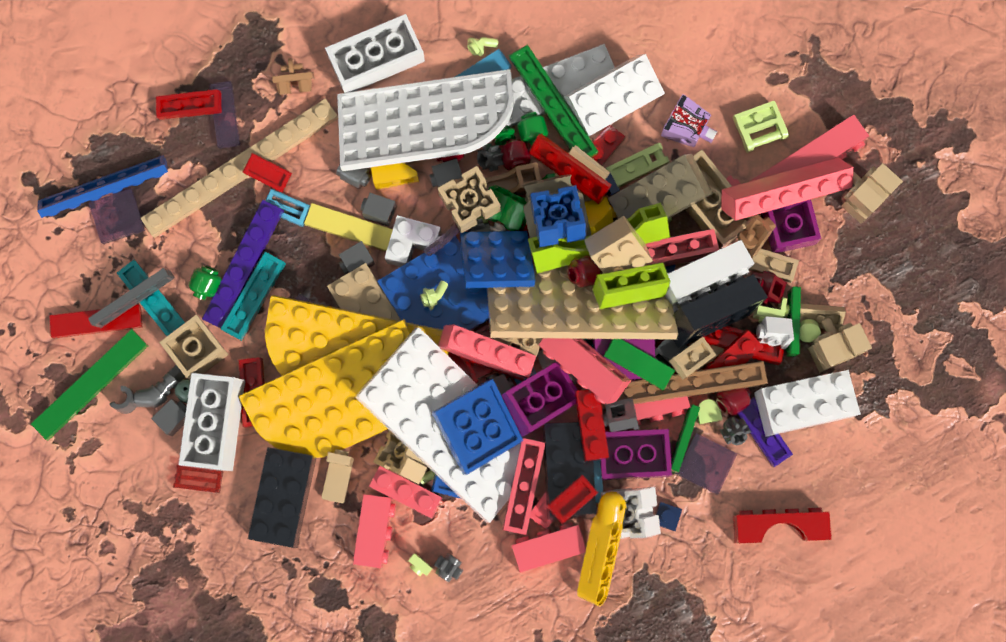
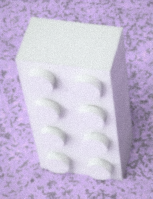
M406 14L325 48L344 93L357 91L425 62L423 50Z
M639 54L566 94L563 98L587 135L590 136L665 93L646 54Z
M742 240L737 241L669 273L668 276L671 283L665 297L671 303L675 312L678 310L677 306L686 300L693 302L704 292L713 293L722 284L729 283L731 285L738 277L750 273L748 269L755 263Z
M849 370L762 388L754 392L765 437L860 415Z
M191 373L179 465L233 471L242 408L239 396L244 393L245 380L235 377Z

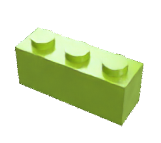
M658 263L597 275L593 293L599 309H605L665 297L671 281L664 264Z

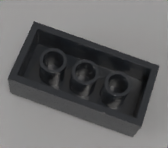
M753 274L747 278L740 276L729 286L722 284L711 294L704 292L693 302L686 300L677 306L678 310L673 315L678 331L677 339H673L679 349L750 316L768 296Z
M579 422L545 423L543 426V443H545L544 465L546 501L548 505L581 475L594 488L595 482L593 460H584ZM594 496L569 519L594 518L597 514L596 497ZM547 508L548 520H557L553 513Z
M267 447L248 540L298 548L316 463L314 456Z

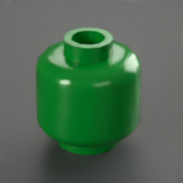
M533 112L520 117L517 129L521 141L526 144L530 143L532 147L539 134L548 136V129L543 116Z
M206 265L194 269L188 284L189 288L194 292L193 296L206 300V297H213L222 281L221 276L218 274L219 271Z

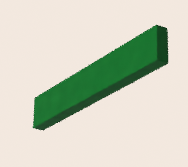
M528 44L510 54L509 59L568 149L571 150L576 145L590 157L598 154V150Z
M131 329L38 416L31 425L45 440L49 441L149 345Z

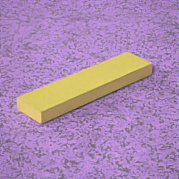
M311 203L304 222L306 226L358 243L362 241L364 245L385 252L387 251L393 229Z

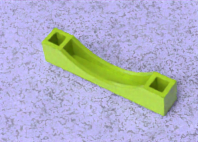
M661 203L639 208L627 219L645 244L670 237L667 215ZM537 236L529 238L528 243L536 272L541 273L567 266L576 258L590 255L584 241L585 239L567 242L566 238L558 239V244L540 247Z

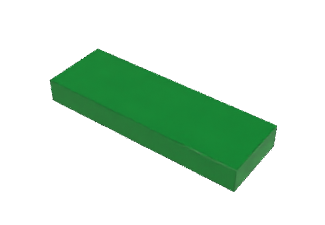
M793 286L787 291V305L790 306L787 318L792 319L794 340L786 348V357L797 356L800 347L801 287Z
M612 339L603 354V357L661 390L666 388L675 371L622 339Z
M691 405L687 410L671 458L672 473L676 474L680 470L700 410L699 406Z

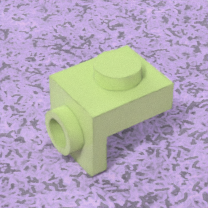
M782 297L781 304L778 303L777 309L759 306L754 311L753 318L759 319V323L766 316L787 318L790 308L787 305V298Z

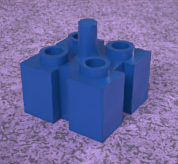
M576 186L559 188L558 194L553 195L549 194V190L530 193L531 211L534 224H536L540 247L558 244V239L566 238L567 242L586 239V223L582 208H580V199Z

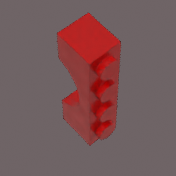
M822 507L808 508L807 513H799V508L785 509V513L776 514V509L762 510V514H753V510H741L739 515L733 516L735 544L762 543L766 532L772 526L779 523L790 525L796 529L803 541L832 540L830 512H822Z

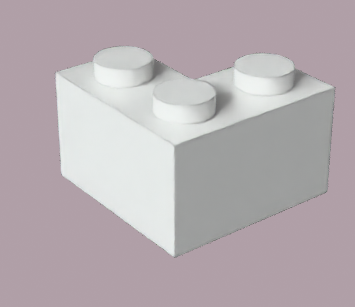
M397 215L385 255L387 264L401 267L411 261L414 248L428 251L439 244L441 228Z

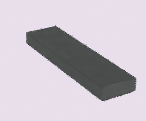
M162 268L88 318L89 322L93 326L102 328L175 278L170 270Z

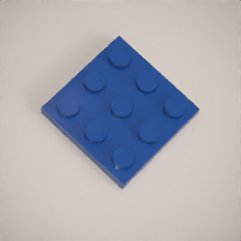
M460 232L465 288L534 287L535 275L528 243V232Z
M493 379L485 381L432 412L463 475L470 474L523 441Z

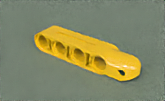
M614 491L605 493L599 501L597 514L594 516L591 524L577 589L579 598L597 606H601L608 596L626 509L624 498Z

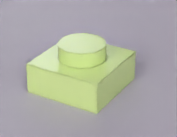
M416 553L408 560L412 564L410 568L419 576L422 574L428 576L433 569Z

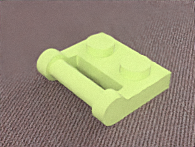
M775 100L733 116L747 153L769 142L789 138L788 130ZM774 125L777 128V131L755 139H751L749 135Z

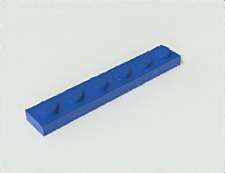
M164 155L38 200L37 211L41 218L55 216L62 210L77 208L81 203L96 201L103 195L118 193L125 187L140 185L150 178H159L168 172L167 161Z

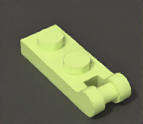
M657 143L607 167L606 170L611 172L619 188L669 164L670 160L668 156H664L661 143ZM655 155L657 160L652 162L650 156Z

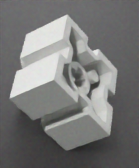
M655 487L615 489L601 492L602 497L605 493L614 491L619 493L625 500L626 509L620 539L626 537L647 538L661 534L659 515H653V507L657 506Z

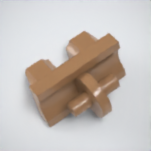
M288 58V65H282L281 72L289 71L290 74L272 76L273 83H276L279 95L292 93L290 81H298L299 92L312 91L314 72L296 74L297 70H303V63L295 64L293 58Z
M756 215L752 218L746 229L739 234L738 241L742 240L751 258L757 255L776 225L769 217L762 219L759 215Z

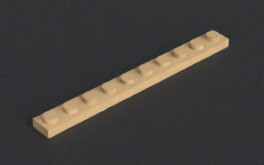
M325 98L140 219L152 237H157L248 178L249 176L242 172L252 153L272 162L337 120V114Z

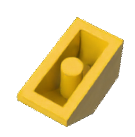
M405 163L371 167L376 190L419 182L417 171Z
M604 197L600 204L593 200L584 202L591 236L613 223L616 213L612 205L609 204L607 197Z

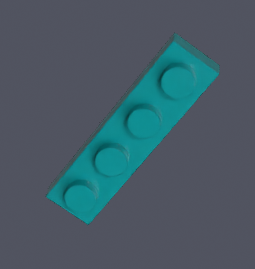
M267 252L263 254L221 327L223 332L240 341L243 340L286 265L284 261Z
M135 259L117 272V275L129 290L149 278ZM159 289L140 302L166 336L186 323Z

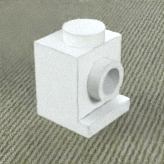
M766 316L756 329V336L759 338V342L767 343L770 346L781 345V349H786L794 340L792 319Z

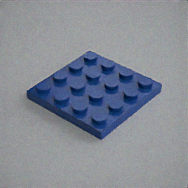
M455 235L377 281L401 320L405 319L407 323L441 330L446 325H456L471 331L489 320L487 288H465L461 245ZM440 281L447 282L448 287L442 298L437 301V305L434 306L433 310H430L429 307H424L420 294H423V289H434L435 291Z

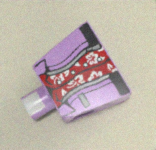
M682 94L663 128L661 136L695 147L699 138L712 143L717 131L706 126L711 117L710 113Z

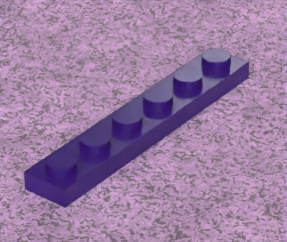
M262 200L202 320L219 328L223 326L266 248L284 212L283 209Z

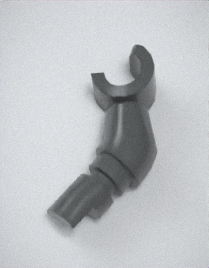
M175 365L162 377L164 380L162 382L158 381L155 386L152 384L149 388L136 390L135 393L128 387L121 386V391L127 394V399L122 404H117L113 401L109 405L122 414L131 413L136 407L157 408L168 400L167 396L171 393L169 390L172 387L175 389L178 383L185 378V375Z

